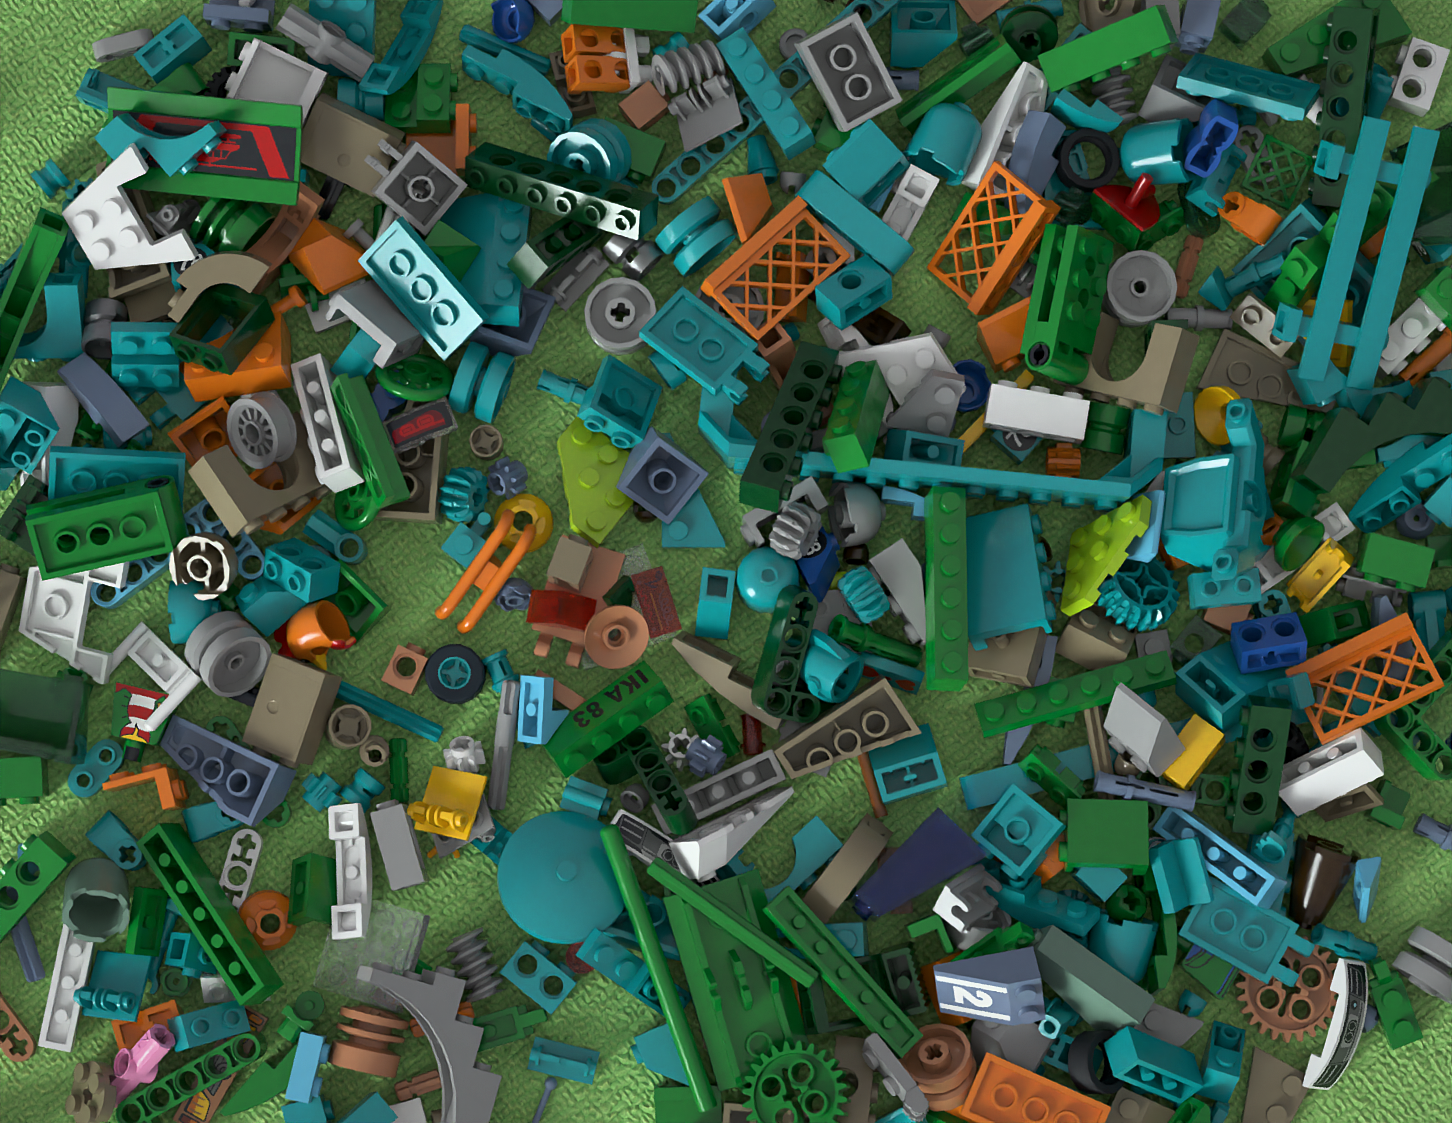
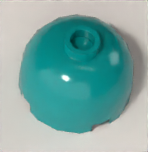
M197 580L190 581L188 585L179 583L178 586L174 581H170L168 613H171L172 624H169V633L173 644H186L192 631L204 619L221 612L220 600H214V598L198 600L194 596L195 593H198L197 590L204 589V584Z

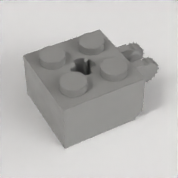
M381 139L377 145L385 154L390 155L396 161L387 170L374 156L368 155L364 161L383 176L371 192L399 216H403L418 232L426 236L468 184L418 142L411 141L402 154H400L385 140ZM420 179H423L425 183L422 187L426 191L423 195L416 193L415 197L412 193L414 190L412 185L415 181L420 182Z

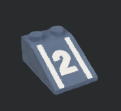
M1033 946L933 965L938 1004L942 1013L1011 1026L1046 1020L1041 976Z

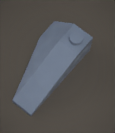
M174 714L160 742V746L183 770L187 771L198 782V786L218 804L217 806L225 814L252 827H255L284 801L297 772L284 764L260 755L243 745Z

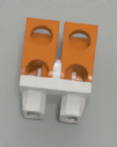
M571 24L561 34L564 63H568L565 66L568 94H581L583 91L629 94L635 87L642 86L648 80L650 82L653 81L651 65H639L638 57H645L649 54V37L635 34L633 28L622 29L619 27Z

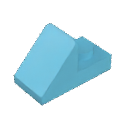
M521 675L517 741L546 744L568 715L569 710L552 708L554 677Z

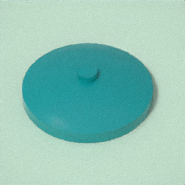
M556 811L532 818L512 834L500 857L497 885L505 910L521 929L543 941L557 944H574L584 942L595 927L601 932L606 931L618 919L625 907V903L600 836V830L606 825L585 814L571 811Z

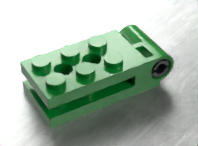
M1045 224L1020 353L1025 355V362L1030 369L1070 386L1082 383L1087 377L1089 363L1086 357L1081 354L1092 355L1096 331L1101 319L1100 311L1103 296L1107 290L1106 281L1109 266L1113 259L1114 242L1079 225H1067L1066 229L1057 224Z
M171 475L150 477L26 505L27 515L25 516V523L42 581L169 553L177 547L181 540L189 536L175 480ZM96 527H103L105 529L100 530L96 529ZM68 534V535H72V536H70V537H65V536H62V535Z

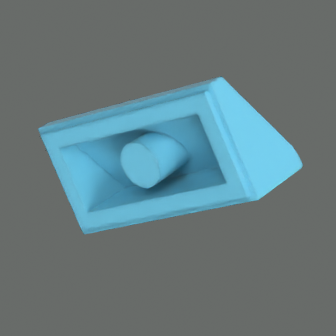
M1156 490L1133 496L1132 500L1143 494L1152 501L1149 527L1141 538L1135 535L1130 545L1125 549V552L1129 554L1127 559L1148 563L1158 554L1165 491Z
M1381 857L1360 859L1356 862L1352 898L1361 923H1366L1377 895Z

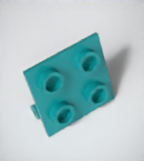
M98 950L89 987L82 986L76 989L73 995L74 1001L83 1007L81 1015L137 1022L153 957Z

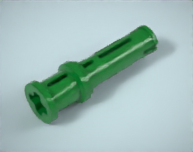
M839 614L835 616L828 628L829 637L838 644L844 643L851 646L856 652L871 651L886 658L902 662L910 667H916L921 662L923 652H920L922 650L920 647L873 631L869 624L851 622L845 615Z

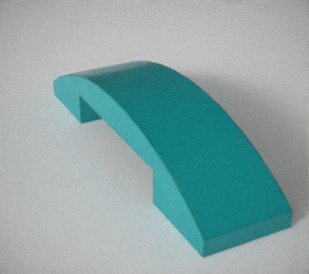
M443 0L408 1L400 15L403 23L401 30L381 64L372 62L358 85L360 91L390 95L400 89L411 78L432 42L439 22Z

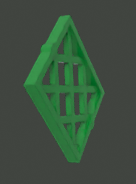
M1266 134L1240 187L1256 194L1262 200H1267L1288 211L1312 165V156L1294 148L1292 144H1286ZM1273 142L1283 147L1284 151L1273 154L1270 143ZM1266 145L1269 156L1259 159ZM1291 153L1303 157L1304 162L1294 164ZM1286 155L1289 166L1279 169L1275 158ZM1271 160L1274 171L1263 174L1260 163ZM1256 165L1259 176L1249 179ZM1305 166L1300 178H1298L1296 168ZM1291 170L1294 182L1284 184L1281 173ZM1276 175L1279 186L1269 189L1265 178ZM1261 180L1264 191L1261 192L1251 187L1250 183ZM1295 186L1289 198L1286 192V188ZM1281 190L1284 202L1271 197V193Z

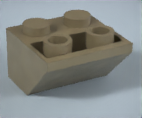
M1100 598L1092 606L1068 618L1057 641L1055 650L1056 653L1091 671L1124 662L1138 631L1136 627L1127 631L1126 625L1123 622L1116 625V619L1112 615L1105 617L1107 611L1105 607L1097 606Z

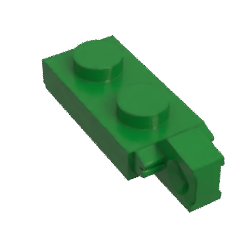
M1020 921L1012 927L1008 926L1004 929L997 927L950 962L1026 948L1035 940L1033 929L1022 924Z
M1381 956L1368 960L1374 976L1373 979L1368 980V991L1377 1010L1389 1047L1395 1050L1422 1039V1032L1402 978L1397 970L1390 971L1386 960L1382 959Z
M525 1004L512 1006L474 1018L472 1025L484 1028L478 1052L517 1041L533 1034L532 1025L548 1020L546 1010L540 1008L528 1012Z

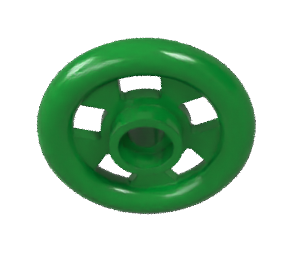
M418 353L383 369L377 365L375 371L376 379L383 389L399 398L411 401L424 402L441 399L451 392L454 382L451 370L444 363L433 357ZM396 367L401 370L399 372H395L391 369ZM432 377H439L441 381H433L431 379Z
M366 479L365 482L335 493V517L340 526L348 531H358L365 528L375 519L380 511L376 507ZM347 503L351 506L349 510H347ZM364 508V511L358 516V510Z

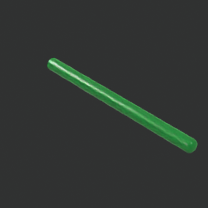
M608 824L600 830V836L698 1111L710 1110L718 1106L632 862L619 827L615 824Z

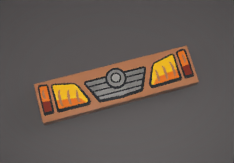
M247 1005L244 1006L250 1029L261 1033L269 1018ZM236 1036L218 1040L215 1043L213 1049L217 1048L218 1046L224 1044L225 1042L231 1040ZM245 1038L243 1041V1050L248 1055L255 1044L253 1040ZM216 1055L214 1066L217 1070L224 1072L227 1068V1061L223 1056ZM239 1071L182 1102L172 1120L177 1123H210ZM198 1077L195 1078L191 1088L197 1087Z

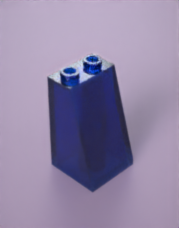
M938 807L852 896L851 900L855 903L852 909L864 921L870 918L873 922H876L972 868L986 856V853Z

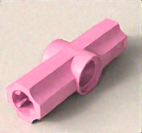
M154 1024L132 1049L122 1048L117 1053L113 1066L115 1076L109 1075L110 1085L116 1086L117 1090L114 1108H117L118 1104L125 1100L140 1083L150 1084L155 1079L158 1072V1063L176 1044L174 1034L169 1032L164 1025Z

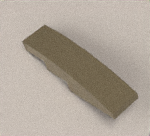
M684 630L673 638L671 644L693 670L726 699L775 730H778L786 722V719L768 715L752 703L751 691L755 679L737 671L741 658Z

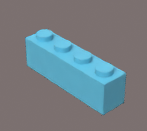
M1167 807L1153 827V830L1166 840L1198 837L1207 870L1258 907L1269 909L1287 884L1286 880L1193 812Z

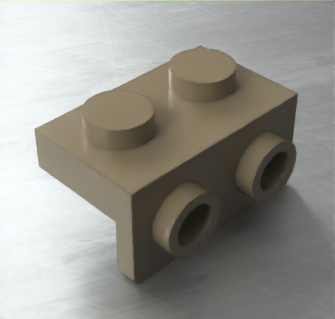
M1249 293L1230 316L1233 321L1280 358L1293 344V342L1283 341L1271 334L1277 313L1252 293Z

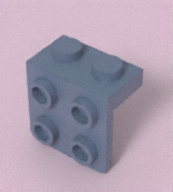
M210 0L209 4L204 3L203 18L207 25L213 29L230 30V28H241L250 33L273 31L276 0H256L251 7H240L238 4L239 0Z

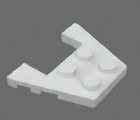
M135 143L130 144L62 212L63 217L95 270L188 261L195 259L198 255L184 228L153 241L122 188L121 184L145 174L149 169Z
M932 332L892 340L890 343L863 346L856 350L839 351L838 365L843 366L842 377L845 367L854 362L877 360L887 386L900 406L905 402L904 397L913 388L921 384V380L931 369L958 374ZM964 384V387H963V390H962L961 395H962V394L965 392V390H966L965 384ZM887 435L883 437V442L885 445L887 441Z
M130 561L42 581L38 566L29 567L18 631L51 653H57L65 658L77 670H83L88 673L97 683H109L114 654L82 645L91 597V587L93 582L116 588L125 587Z

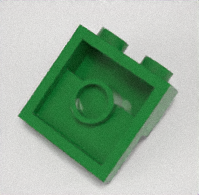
M451 63L420 64L418 70L414 72L400 89L390 95H386L385 123L406 134L451 133V121H456L457 101H452V92H458V73H452Z

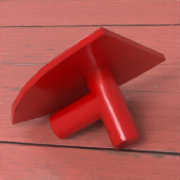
M1143 172L1133 188L1122 185H1107L1096 188L1093 191L1142 232L1152 228L1158 222L1160 208L1154 196L1156 188L1151 184L1153 177L1148 173Z

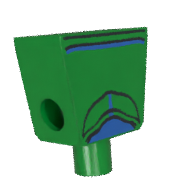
M1177 926V949L1183 952L1177 965L1214 998L1223 1000L1240 969L1180 937L1178 933L1181 927Z

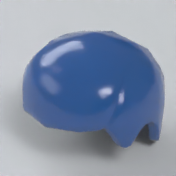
M497 0L491 4L494 11L492 16L493 32L499 39L508 43H518L529 36L535 23L533 7L527 0Z
M972 359L958 361L953 367L958 374L964 375L966 390L960 397L956 411L963 413L976 411L987 402L989 388L992 383L987 377L986 367L983 364Z

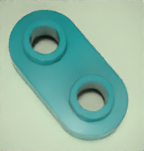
M110 739L97 742L71 770L68 776L70 790L75 795L84 798L96 795L103 788L102 783L109 781V775L115 774L124 764L125 759L122 758L123 747L118 742ZM108 749L112 753V758L110 761L104 762L101 754L104 750ZM84 774L90 778V782L86 787H82L79 784V778Z

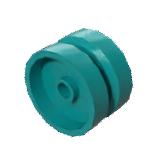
M597 118L581 121L570 130L559 135L551 143L547 154V161L618 183L628 174L632 163L631 148L626 136L616 125L605 119Z
M710 196L702 198L679 214L655 239L657 245L666 255L679 251L673 264L683 277L690 276L707 265L738 236L736 227L729 219H721L715 222L720 215L721 209Z
M471 341L457 370L448 400V408L465 414L471 409L476 399L474 408L475 418L493 424L508 394L516 357L499 351L493 356L488 366L490 357L489 347Z

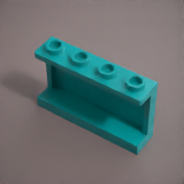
M1028 503L966 518L968 638L975 651L988 648L987 638L1039 626L1044 628L1046 634L1053 632L1051 621L1056 620V611L1053 601H1048L1047 591H1052L1048 571L1043 572L1042 563L1047 562V555L1043 542L1039 543L1038 534H1042L1043 529L1039 515H1033Z

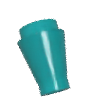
M756 135L748 138L747 175L762 173L766 185L773 184L778 180L779 168L767 144L766 137L764 135Z

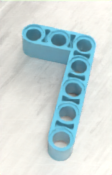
M207 499L202 500L184 514L186 525L194 526L195 534L207 531L219 534L225 539L229 534L220 518L215 522L207 520L206 512L211 507ZM243 532L241 533V543L234 548L238 558V572L247 580L254 582L257 578L263 576L265 555L252 537ZM171 552L162 562H156L153 556L130 561L129 568L133 565L141 566V578L135 582H130L127 578L125 587H114L116 594L109 602L102 601L100 595L103 587L107 585L94 582L91 587L93 601L106 609H115L121 606L169 570ZM252 557L260 558L261 569L255 574H248L245 569L246 562Z

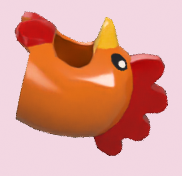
M325 600L304 606L283 623L278 630L274 631V639L282 644L278 654L290 656L305 663H313L323 670H327L326 655L329 648L345 650L357 641L355 636H350L348 623L340 609L333 603Z

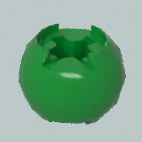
M1130 883L1121 884L1105 901L1107 914L1114 922L1122 924L1123 919L1135 922L1140 921L1146 913L1148 904L1145 893L1138 886Z

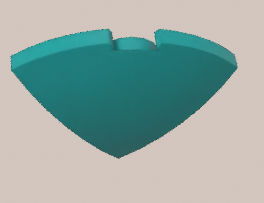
M1065 89L1056 97L1050 112L1060 121L1076 129L1092 128L1105 133L1116 129L1124 119L1098 99L1090 108Z

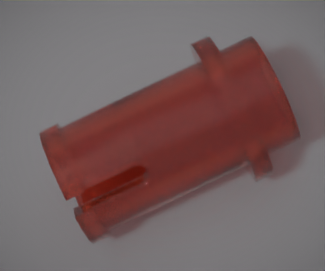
M749 714L740 715L743 744H740V749H743V755H759L763 753L766 743L762 742L761 721Z

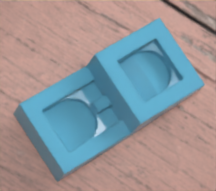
M882 487L880 501H883L884 504L912 507L911 520L924 521V497L895 487Z

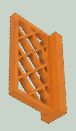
M994 161L926 268L969 304L967 308L975 315L992 314L1043 237L1045 224L1052 223L1061 207L1052 200L1044 199L1000 161ZM999 173L1006 179L1007 193L995 195L993 181ZM1025 194L1033 201L1028 211L1024 214H1018L1016 195ZM1008 197L1011 216L998 218L995 199ZM988 201L990 220L978 222L976 208L980 202ZM1011 220L1013 234L1009 240L1001 241L998 222ZM991 224L993 243L981 245L978 226ZM970 227L973 246L960 248L959 234L962 229ZM994 247L996 260L991 267L984 268L981 249ZM974 250L976 269L964 271L961 252ZM953 254L956 273L948 274L939 265L946 255ZM977 273L978 288L972 295L966 290L964 275Z
M799 195L711 273L700 287L708 298L712 296L756 343L815 290V286L833 274L851 256L806 209L808 204ZM803 220L813 229V240L796 239V226ZM790 233V239H784ZM777 244L790 245V261L772 260L773 247ZM796 246L813 247V263L795 262ZM819 247L831 248L839 258L833 264L818 263ZM765 254H767V260H760ZM753 265L767 266V282L749 281V269ZM772 267L790 268V284L772 283ZM795 268L813 269V282L810 285L795 284ZM818 269L825 270L821 275L818 276ZM744 274V281H737ZM729 287H744V304L731 303L722 293ZM749 288L767 289V305L749 304ZM772 289L790 290V303L786 306L772 305ZM795 290L802 291L795 297ZM749 310L767 311L766 325L759 331L749 322ZM772 312H779L772 318Z
M1407 612L1285 671L1287 676L1307 672L1311 688L1318 686L1326 689L1321 705L1314 703L1303 708L1322 745L1444 687V683L1414 629ZM1412 639L1416 646L1413 659L1410 660L1396 656L1398 646ZM1376 656L1387 659L1382 675L1365 670L1368 660ZM1420 656L1425 664L1418 662ZM1393 661L1410 666L1405 681L1387 677ZM1415 668L1430 672L1434 680L1422 687L1410 683ZM1345 671L1357 674L1351 690L1335 685L1339 674ZM1362 676L1379 681L1374 696L1357 692ZM1385 683L1402 687L1397 699L1393 701L1380 699ZM1332 691L1349 696L1343 711L1327 707ZM1354 698L1371 702L1368 713L1362 716L1349 713ZM1312 709L1318 710V713H1317V716H1316V717H1315V715H1314ZM1324 712L1341 717L1337 728L1324 734L1320 726Z

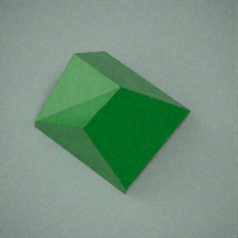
M439 219L424 240L459 282L481 250L479 245Z

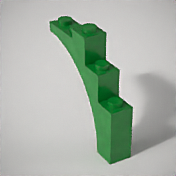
M1431 169V182L1424 191L1422 202L1425 201L1440 180ZM1376 180L1359 248L1387 226L1397 184ZM1340 209L1333 212L1318 235L1295 245L1281 265L1282 273L1262 300L1276 313L1279 302L1293 304L1301 309L1320 287Z
M40 207L0 297V391L30 316L69 229V225L63 216Z

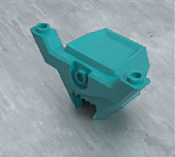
M1249 398L1231 400L1227 404L1225 427L1232 447L1231 454L1200 457L1165 468L1163 491L1166 494L1160 538L1167 554L1212 572L1211 577L1214 581L1230 580L1246 573L1272 547L1264 545L1261 539L1264 521L1274 517V512L1265 485L1263 468L1265 444L1253 403Z

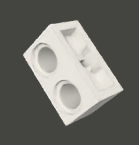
M1415 37L1408 42L1407 46L1402 44L1395 63L1400 64L1396 76L1391 74V77L1394 78L1391 85L1393 91L1386 105L1424 117L1430 109L1450 50ZM1413 55H1422L1427 61V67L1421 68L1415 65ZM1402 86H1413L1416 89L1417 97H1407L1403 93Z

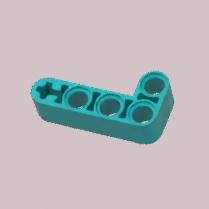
M819 170L814 171L794 196L795 199L799 195L808 204L806 209L816 219H821L863 255L867 254L891 276H895L915 252V249L903 237Z

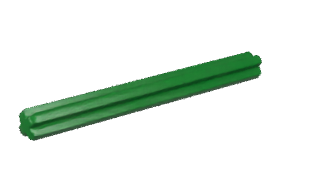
M656 857L648 867L647 873L800 984L809 988L814 983L819 974L816 969L663 859Z

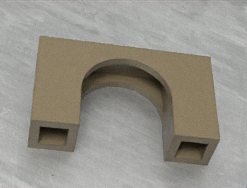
M1100 312L1101 319L1097 327L1092 355L1081 354L1086 357L1089 363V372L1085 380L1076 386L1067 385L1056 379L1053 380L1054 383L1065 387L1064 392H1074L1082 395L1084 393L1091 394L1090 399L1101 403L1109 404L1110 399L1117 400V405L1128 409L1136 410V406L1141 405L1144 406V411L1162 416L1164 411L1177 413L1200 336L1183 328L1155 323L1141 366L1130 377L1121 381H1114L1109 370V355L1120 320Z
M298 411L292 413L297 431L295 450L287 460L276 462L283 475V490L267 489L254 482L247 475L228 445L202 456L188 471L232 537L243 532L250 535L259 530L264 525L263 522L269 520L270 523H274L288 513L287 510L292 508L296 512L311 502V498L316 497L317 500H320L332 492L327 485H322L316 476L315 458L307 442L309 437L308 431Z

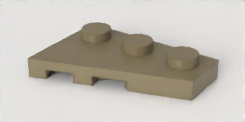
M1253 1046L1244 1110H1242L1240 1123H1291L1309 1089L1302 1086L1305 1073Z

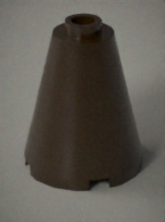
M1299 834L1295 845L1288 915L1294 919L1293 922L1307 930H1312V927L1319 923L1322 924L1355 872L1356 862L1361 859L1362 855L1352 850L1350 856L1342 852L1344 848L1342 844L1308 834L1306 840L1303 834Z

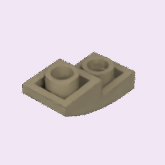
M563 50L549 53L558 92L569 107L573 119L596 114L592 91H583L581 94L567 93L565 66L568 63H564Z

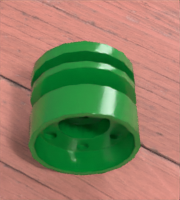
M211 197L201 208L189 235L195 242L203 241L202 244L210 249L220 244L218 252H246L264 235L275 220L276 215L259 203H255L245 210L248 204L246 200Z

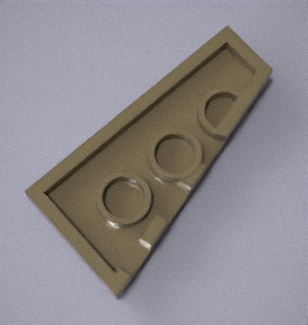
M1227 329L1222 331L1196 388L1203 390L1211 386L1223 385L1233 389L1240 398H1249L1250 400L1285 407L1290 403L1305 407L1311 412L1319 411L1326 414L1328 410L1333 409L1336 400L1322 407H1318L1317 404L1303 405L1286 371L1298 362L1286 356L1280 358L1270 349Z

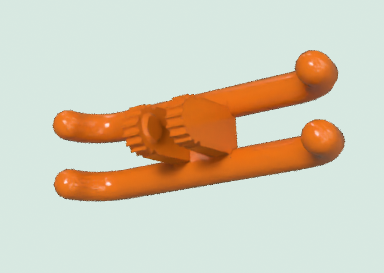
M510 509L502 512L501 519L444 603L435 609L436 617L444 620L452 614L472 584L482 589L483 593L467 616L457 623V629L462 634L470 632L475 627L535 539L537 533L536 526L527 524L524 526L519 541L503 564L493 555L514 522L515 514Z

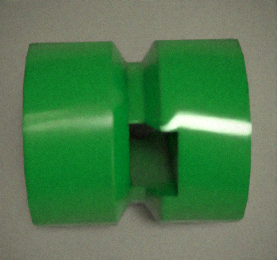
M1090 402L1087 421L1091 425L1085 429L1084 440L1080 447L1122 455L1126 437L1120 432L1121 429L1127 428L1131 409Z
M1289 403L1281 421L1277 444L1290 447L1302 439L1310 443L1326 413L1315 411L1311 415L1308 413L1307 408ZM1306 428H1310L1311 432H1305Z

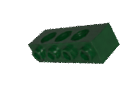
M563 217L527 241L506 265L530 289L603 239L609 231Z
M1248 695L1246 706L1241 705L1239 725L1243 726L1242 736L1236 737L1234 744V757H1238L1237 768L1231 769L1229 777V788L1233 789L1232 800H1226L1224 819L1229 821L1232 832L1262 835L1264 832L1273 831L1292 715V708L1288 699ZM1265 728L1270 730L1269 734L1263 739L1253 737L1254 733L1259 729ZM1261 760L1265 762L1264 766L1259 770L1249 769V765L1253 761ZM1250 792L1260 794L1255 801L1247 802L1243 800Z

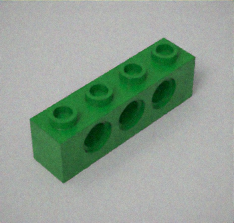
M45 831L38 837L32 834L20 847L24 853L18 860L15 861L11 858L0 870V875L3 876L0 879V944L77 858L48 831ZM28 862H33L39 867V876H34L29 872ZM7 886L16 889L18 900H13L7 895Z

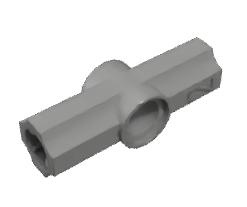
M292 3L275 28L304 46L305 52L313 60L324 65L332 64L358 82L361 81L375 58L374 55L347 39L345 32L336 24L325 20L319 21Z

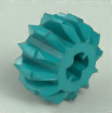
M466 466L465 468H451L449 475H445L443 478V487L439 488L441 496L438 502L442 503L441 513L446 514L447 518L455 522L469 523L470 521H476L478 515L485 512L484 505L488 502L487 493L490 491V488L486 486L488 482L487 477L483 476L482 472L475 468Z
M860 566L852 569L838 580V588L844 601L860 622L867 624L871 621H876L890 609L888 597L867 568Z

